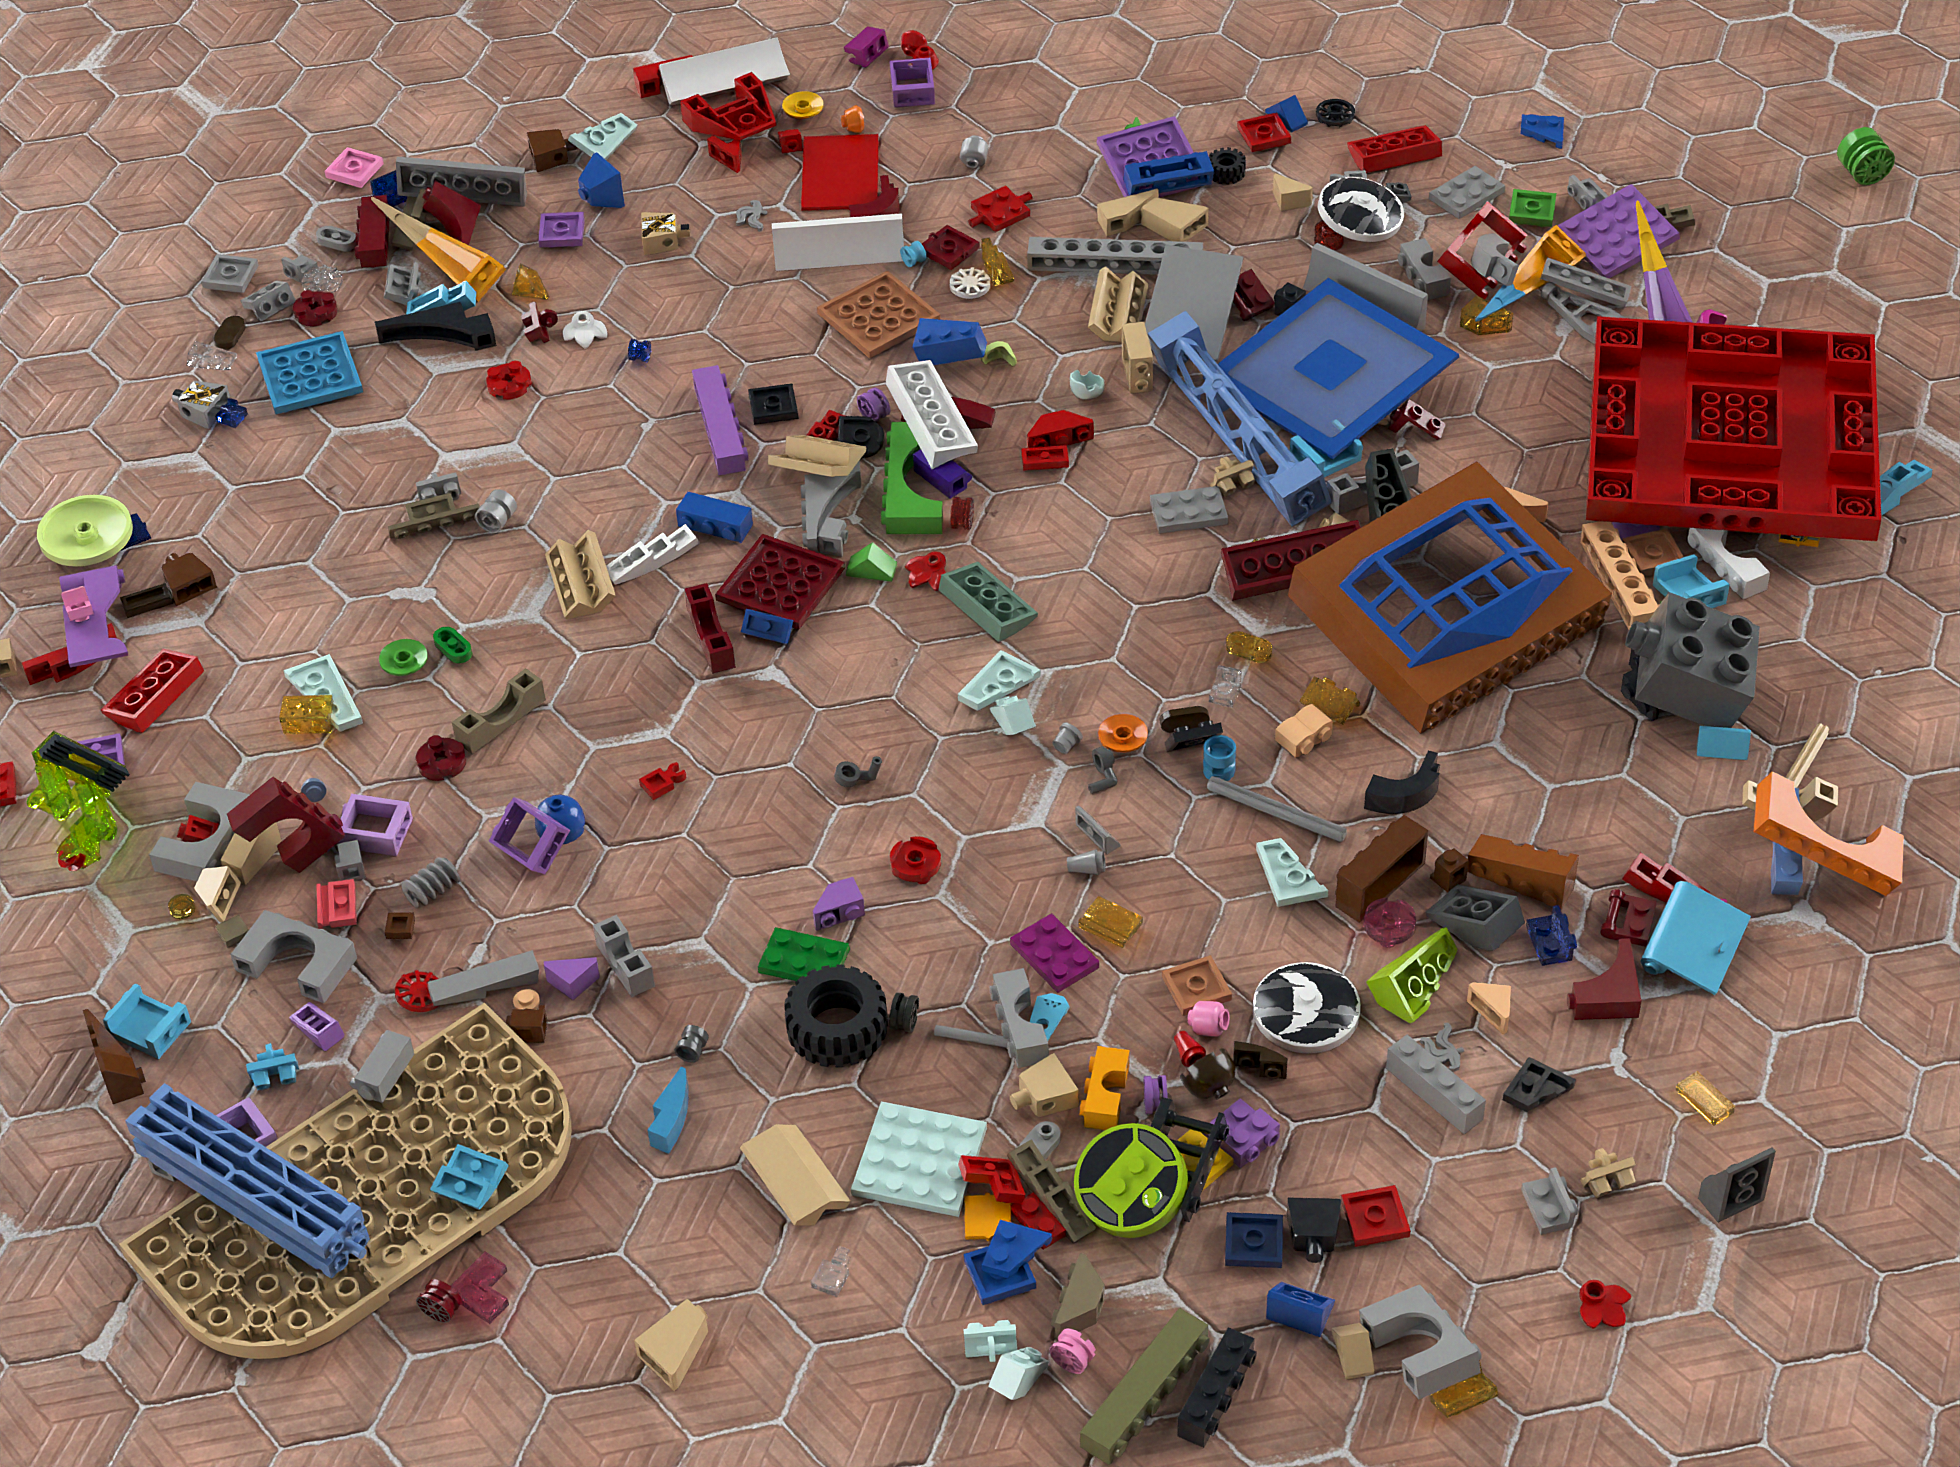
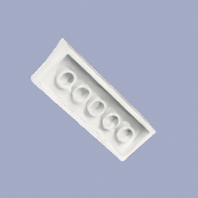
M778 37L659 65L669 106L680 104L681 100L696 94L706 98L735 91L734 79L753 72L763 84L787 79L790 75Z
M902 214L772 223L776 271L903 261L900 254V249L904 247Z
M931 360L888 366L886 385L931 469L957 457L977 453L978 444Z

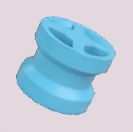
M914 241L911 246H904L900 249L902 260L908 267L914 266L916 262L926 260V251L919 241Z

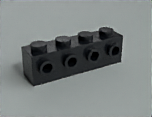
M1229 1327L1227 1328L1178 1416V1437L1204 1448L1210 1436L1215 1435L1222 1414L1226 1413L1231 1405L1235 1390H1239L1242 1386L1247 1368H1251L1257 1356V1351H1254L1255 1338Z

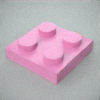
M347 147L325 170V176L328 179L362 188L384 164L383 158Z

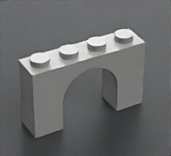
M195 782L184 799L188 814L218 823L220 826L212 836L199 842H183L161 836L149 854L154 871L198 881L203 869L221 867V858L235 834L232 831L227 813L250 794Z
M267 910L263 911L230 954L235 971L258 979L271 960L282 951L291 948H304L312 951L314 956L297 978L302 996L321 1003H325L357 959L354 943L350 939L338 937L324 929H316L302 921H294L280 913H272Z
M1420 1284L1359 1310L1361 1325L1369 1331L1370 1342L1375 1348L1411 1334H1423L1438 1340L1431 1348L1402 1360L1404 1383L1418 1400L1480 1373L1479 1360H1481V1352L1478 1346L1466 1338L1463 1329L1452 1322L1449 1313L1445 1309L1442 1310L1431 1293H1427Z

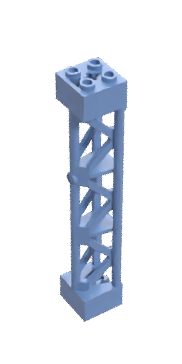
M1186 311L1147 333L1159 365L1179 386L1241 463L1250 459L1254 461L1257 470L1253 466L1251 472L1255 481L1269 496L1276 508L1292 527L1332 503L1322 472L1309 457L1301 462L1295 458L1209 355L1199 326ZM1188 359L1194 363L1206 378L1202 386H1194L1184 364ZM1177 364L1185 379V382L1177 374ZM1206 393L1208 410L1200 402L1201 394ZM1229 408L1233 410L1242 421L1239 429L1230 430L1223 415L1224 411ZM1216 416L1218 417V420H1219L1221 426H1220V425L1218 424V422L1214 419V417H1216ZM1242 437L1244 454L1236 446V438ZM1267 452L1279 466L1275 474L1268 475L1259 458L1261 454Z

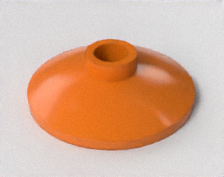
M1117 714L1108 717L1101 723L1098 729V737L1101 744L1107 749L1126 753L1135 751L1145 744L1148 738V729L1146 724L1136 716Z

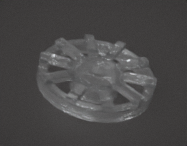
M327 265L316 268L312 267L311 270L303 274L301 280L304 291L311 290L313 292L331 293L337 291L343 282L340 271L336 267H328Z

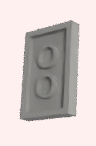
M1473 166L1429 192V200L1456 218L1461 219L1483 206L1487 201L1489 202L1505 192V185L1480 168Z
M1218 486L1150 495V504L1159 534L1228 524V515Z

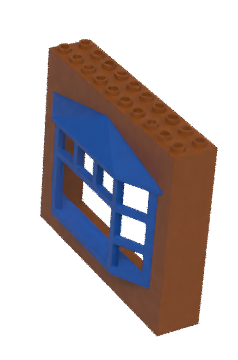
M1477 461L1295 565L1288 592V597L1420 734L1428 729H1434L1447 717H1454L1465 706H1472L1483 695H1490L1501 684H1508L1519 673H1526L1537 662H1544L1555 651H1562L1573 640H1580L1591 629H1598L1604 623V616L1610 606L1609 602L1612 593ZM1482 510L1496 524H1489L1478 512ZM1467 518H1470L1505 553L1427 600L1423 599L1390 565V563ZM1505 532L1520 548H1513L1499 533ZM1529 556L1543 571L1537 572L1523 557ZM1512 560L1529 578L1512 589H1508L1492 571ZM1381 569L1393 582L1369 603L1353 585ZM1484 578L1500 596L1479 607L1462 589L1478 579ZM1400 588L1417 607L1396 627H1392L1377 612V608ZM1454 595L1471 613L1450 625L1432 607ZM1422 613H1425L1441 629V632L1420 652H1416L1401 636V633Z

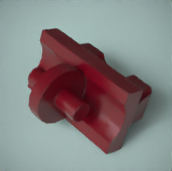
M534 301L529 304L530 311L521 315L523 324L526 326L524 334L530 343L539 338L543 343H547L550 341L547 327L551 328L558 322V316L555 311L549 309L539 312Z

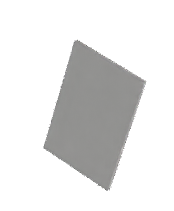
M1166 245L1145 322L1147 333L1186 311L1199 326L1207 352L1215 362H1218L1244 259L1243 256ZM1149 340L1150 347H1151V351L1154 352V351H1153V348H1152V345H1151V342H1150V340Z

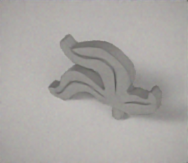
M752 200L750 203L753 207L743 206L736 211L738 220L736 221V226L745 224L746 217L750 216L748 224L761 232L764 227L758 219L761 214L766 215L767 211L763 210L760 201Z
M1444 1023V1029L1436 1035V1044L1442 1050L1436 1049L1434 1042L1429 1038L1422 1037L1420 1043L1424 1044V1049L1442 1064L1448 1061L1450 1064L1449 1070L1454 1072L1460 1068V1053L1464 1052V1048L1456 1049L1453 1044L1448 1042L1447 1039L1452 1032V1027L1449 1023Z

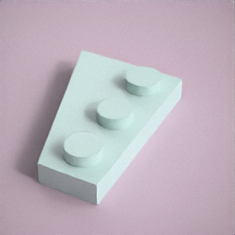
M619 113L601 121V124L595 127L590 126L579 134H571L568 141L590 157L597 152L607 160L636 130L638 125L622 113Z
M1000 650L958 693V701L978 711L1041 677V670Z

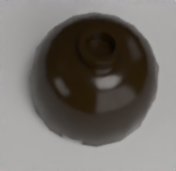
M1219 1049L1222 1054L1215 1056L1213 1052L1204 1056L1187 1068L1189 1074L1186 1077L1183 1073L1180 1075L1182 1083L1191 1094L1204 1099L1214 1096L1218 1100L1230 1092L1228 1087L1234 1081L1235 1065L1226 1049Z

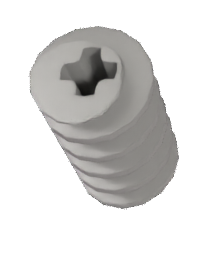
M438 857L434 860V863H429L426 869H420L418 875L414 874L410 877V880H404L401 886L408 901L415 908H418L419 901L423 905L428 904L426 896H429L432 900L436 899L434 890L443 894V884L447 888H451L452 882L450 879H453L456 883H459L461 879L456 868L447 858Z

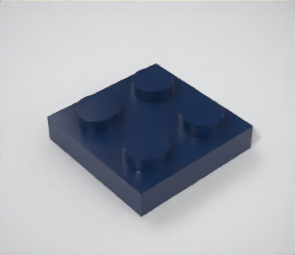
M1227 1212L1225 1266L1282 1268L1283 1215Z

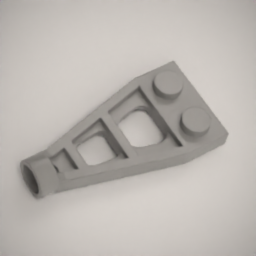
M1548 282L1541 291V297L1547 300L1583 338L1595 344L1596 322L1589 326L1580 319L1586 313H1592L1600 317L1625 318L1610 308L1561 290L1551 282ZM1571 303L1580 308L1571 313L1564 306Z

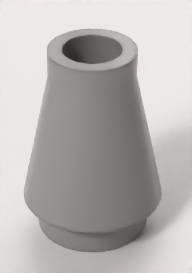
M1095 849L1073 857H1067L1068 872L1099 875L1100 872H1105L1104 852H1098Z

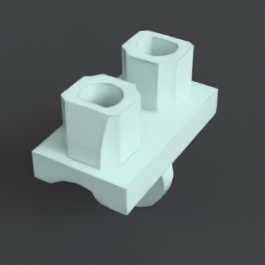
M1008 1320L997 1321L995 1326L983 1327L980 1323H969L968 1328L963 1329L966 1358L989 1356V1361L995 1362V1355L1017 1350L1015 1324L1011 1325Z

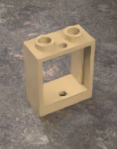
M1144 322L1122 324V361L1130 393L1153 391V355Z

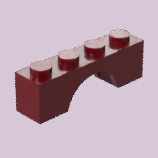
M704 583L685 588L687 611L712 674L736 668L733 646L727 631L723 632L714 599L708 584Z

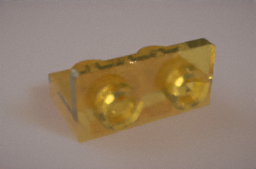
M990 237L981 239L982 260L993 286L1014 282V276L1004 253L998 252L997 246L992 244Z

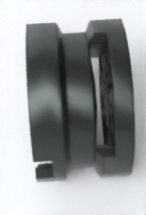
M899 992L894 995L889 1016L890 1029L897 1030L898 1028H903L905 1032H913L918 1018V996L910 995L907 997L904 993Z

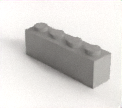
M1405 1035L1388 1048L1386 1069L1463 1134L1467 1133L1484 1119L1486 1100L1409 1035Z

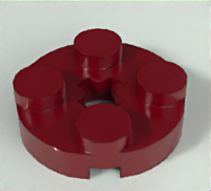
M305 290L301 292V297L293 304L294 316L304 326H320L322 321L327 319L330 322L336 317L338 312L334 294L331 292Z
M439 735L429 737L428 741L418 749L415 757L421 775L433 781H442L445 776L452 775L453 778L460 774L466 765L464 745L454 739L442 738ZM439 757H445V758H446V759H441L440 761H437V758H439Z

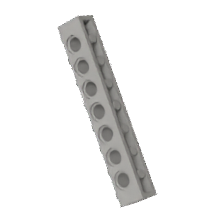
M1029 237L1027 252L1028 270L1099 273V270L1106 266L1113 273L1129 274L1134 271L1137 274L1158 275L1166 245L1203 250V242Z

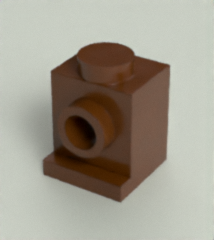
M1455 848L1446 850L1436 859L1435 870L1430 874V879L1448 893L1457 884L1460 885L1467 880L1469 860Z
M539 1005V1010L528 1008L512 1009L511 1016L506 1018V1024L525 1043H544L548 1024L545 1005Z

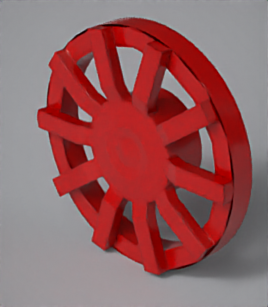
M419 970L406 975L403 974L395 986L397 1002L403 1008L413 1012H428L436 1009L438 1006H434L433 1003L425 1005V1002L428 1000L432 1001L428 990V981L439 978L434 976L432 972H419ZM399 989H406L409 991L400 993ZM409 996L410 1000L406 1002L403 997ZM413 1002H415V1003H421V1006L412 1005V1004H413Z

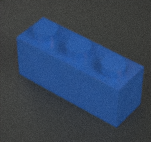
M688 491L676 508L678 527L686 524L690 530L742 543L753 526L752 510L750 507Z

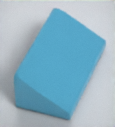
M1700 726L1697 738V756L1747 760L1751 730Z

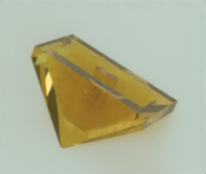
M520 263L512 295L548 300L550 296L538 272Z

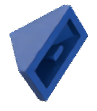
M1296 95L1265 109L1267 114L1277 112L1286 129L1291 133L1308 125Z

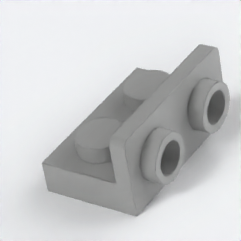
M276 280L240 301L244 308L252 309L257 319L263 321L290 306L296 300L288 282Z
M1556 1167L1550 1169L1548 1178L1522 1183V1193L1541 1235L1573 1227L1575 1215L1578 1214L1577 1205L1573 1198H1569L1566 1180L1563 1176L1560 1177Z

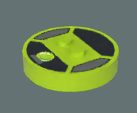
M1136 1123L1117 1125L1097 1135L1080 1155L1074 1174L1076 1198L1084 1213L1103 1231L1123 1238L1143 1237L1167 1225L1180 1210L1188 1188L1187 1167L1180 1151L1161 1131L1148 1125Z

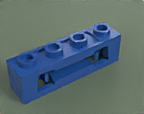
M1207 151L1194 152L1187 155L1125 165L1123 180L1129 196L1158 189L1159 193L1211 185L1214 169ZM1197 176L1199 179L1186 182V178L1191 179ZM1149 184H1153L1152 188L1139 190L1140 186L1146 185L1148 187L1150 186Z

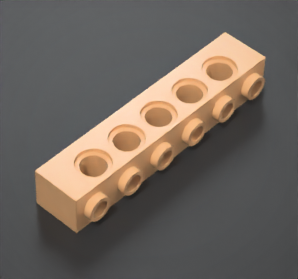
M1604 521L1582 524L1581 544L1604 586L1612 593L1611 599L1628 630L1635 621L1648 622L1660 604L1656 603L1652 589H1648L1644 575L1639 573L1635 559L1630 557L1626 543L1621 541L1618 529L1614 528L1611 522Z

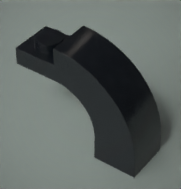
M1428 750L1419 771L1406 779L1394 780L1373 774L1365 791L1364 809L1384 814H1401L1414 811L1427 804L1438 791L1440 764H1437L1438 753Z

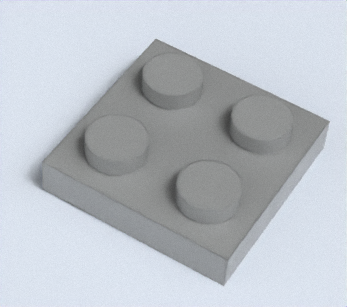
M216 254L201 281L202 286L206 289L244 293L259 266L258 260L255 258Z

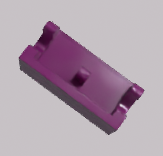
M868 26L844 46L846 53L855 56V58H850L849 62L862 65L864 68L889 48L885 29Z

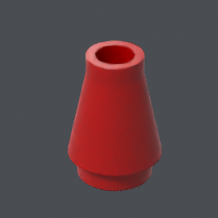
M1180 1031L1174 1036V1042L1184 1066L1189 1067L1206 1056L1205 1048L1195 1041L1188 1032Z

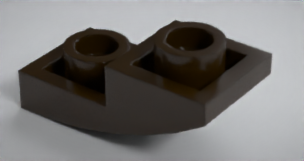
M1234 1041L1233 1063L1235 1066L1260 1068L1259 1077L1270 1079L1287 1078L1288 1058L1263 1046Z

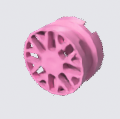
M1064 1329L1058 1336V1342L1053 1343L1050 1347V1355L1063 1369L1074 1374H1081L1087 1367V1362H1090L1095 1356L1094 1351L1096 1349L1089 1339L1084 1341L1080 1338L1082 1335L1080 1332L1073 1329Z

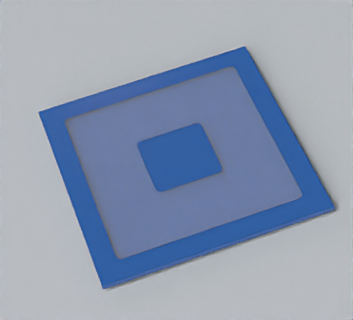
M1327 278L1224 358L1218 365L1260 415L1292 435H1299L1308 445L1333 460L1348 448L1355 439H1359L1459 358V354L1337 282Z

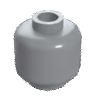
M976 135L966 138L961 146V161L970 168H976L985 164L989 148L987 142L982 137Z

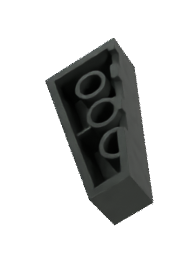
M1393 448L1371 452L1365 466L1369 522L1412 499Z

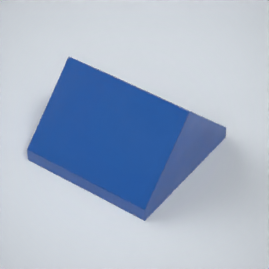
M1280 1282L1268 1291L1266 1319L1321 1337L1335 1299Z

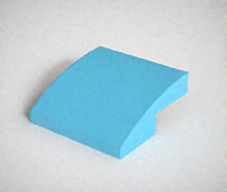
M457 1144L447 1166H441L430 1191L480 1210L499 1185L509 1165L505 1161Z

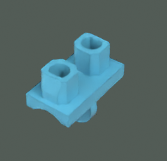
M271 1043L265 1044L266 1052L256 1054L257 1062L246 1064L247 1072L257 1090L271 1087L269 1076L279 1074L281 1084L295 1083L296 1070L299 1069L295 1054L285 1055L283 1049L273 1050Z

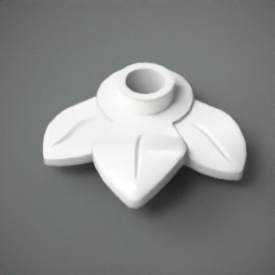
M580 311L574 314L572 322L563 329L565 341L575 339L584 349L589 347L594 337L600 339L607 338L605 325L601 321L595 320L593 315L587 311Z

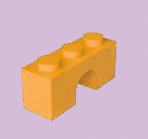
M1097 1046L1096 1055L1090 1057L1089 1072L1092 1074L1091 1078H1086L1084 1094H1087V1099H1082L1080 1104V1116H1084V1127L1107 1130L1118 1125L1121 1112V1093L1109 1092L1106 1089L1110 1087H1126L1130 1067V1050Z

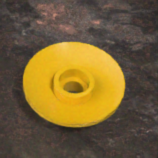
M808 91L790 94L782 103L784 113L798 119L813 117L819 114L824 106L823 100L818 94Z

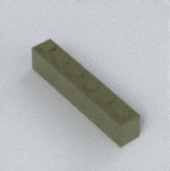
M1179 1308L1080 1431V1447L1108 1465L1116 1457H1121L1133 1435L1137 1436L1141 1432L1144 1421L1149 1414L1154 1415L1157 1412L1166 1393L1169 1395L1174 1390L1179 1376L1182 1373L1186 1374L1190 1370L1194 1357L1198 1352L1203 1353L1210 1341V1338H1208V1324Z

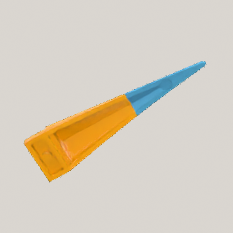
M1555 225L1543 235L1521 262L1513 284L1511 286L1503 285L1478 315L1475 322L1546 285L1548 281L1540 278L1547 257L1575 267L1586 257V253Z

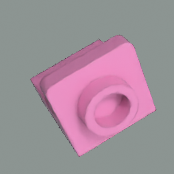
M84 586L61 593L70 621L82 622L89 619V615L94 614Z

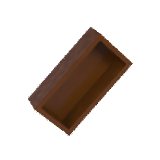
M1403 815L1397 821L1391 822L1383 834L1376 836L1365 850H1360L1347 866L1343 865L1337 872L1335 907L1359 923L1364 920L1425 864L1428 830L1406 815Z

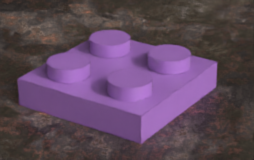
M584 212L541 214L539 247L582 246Z

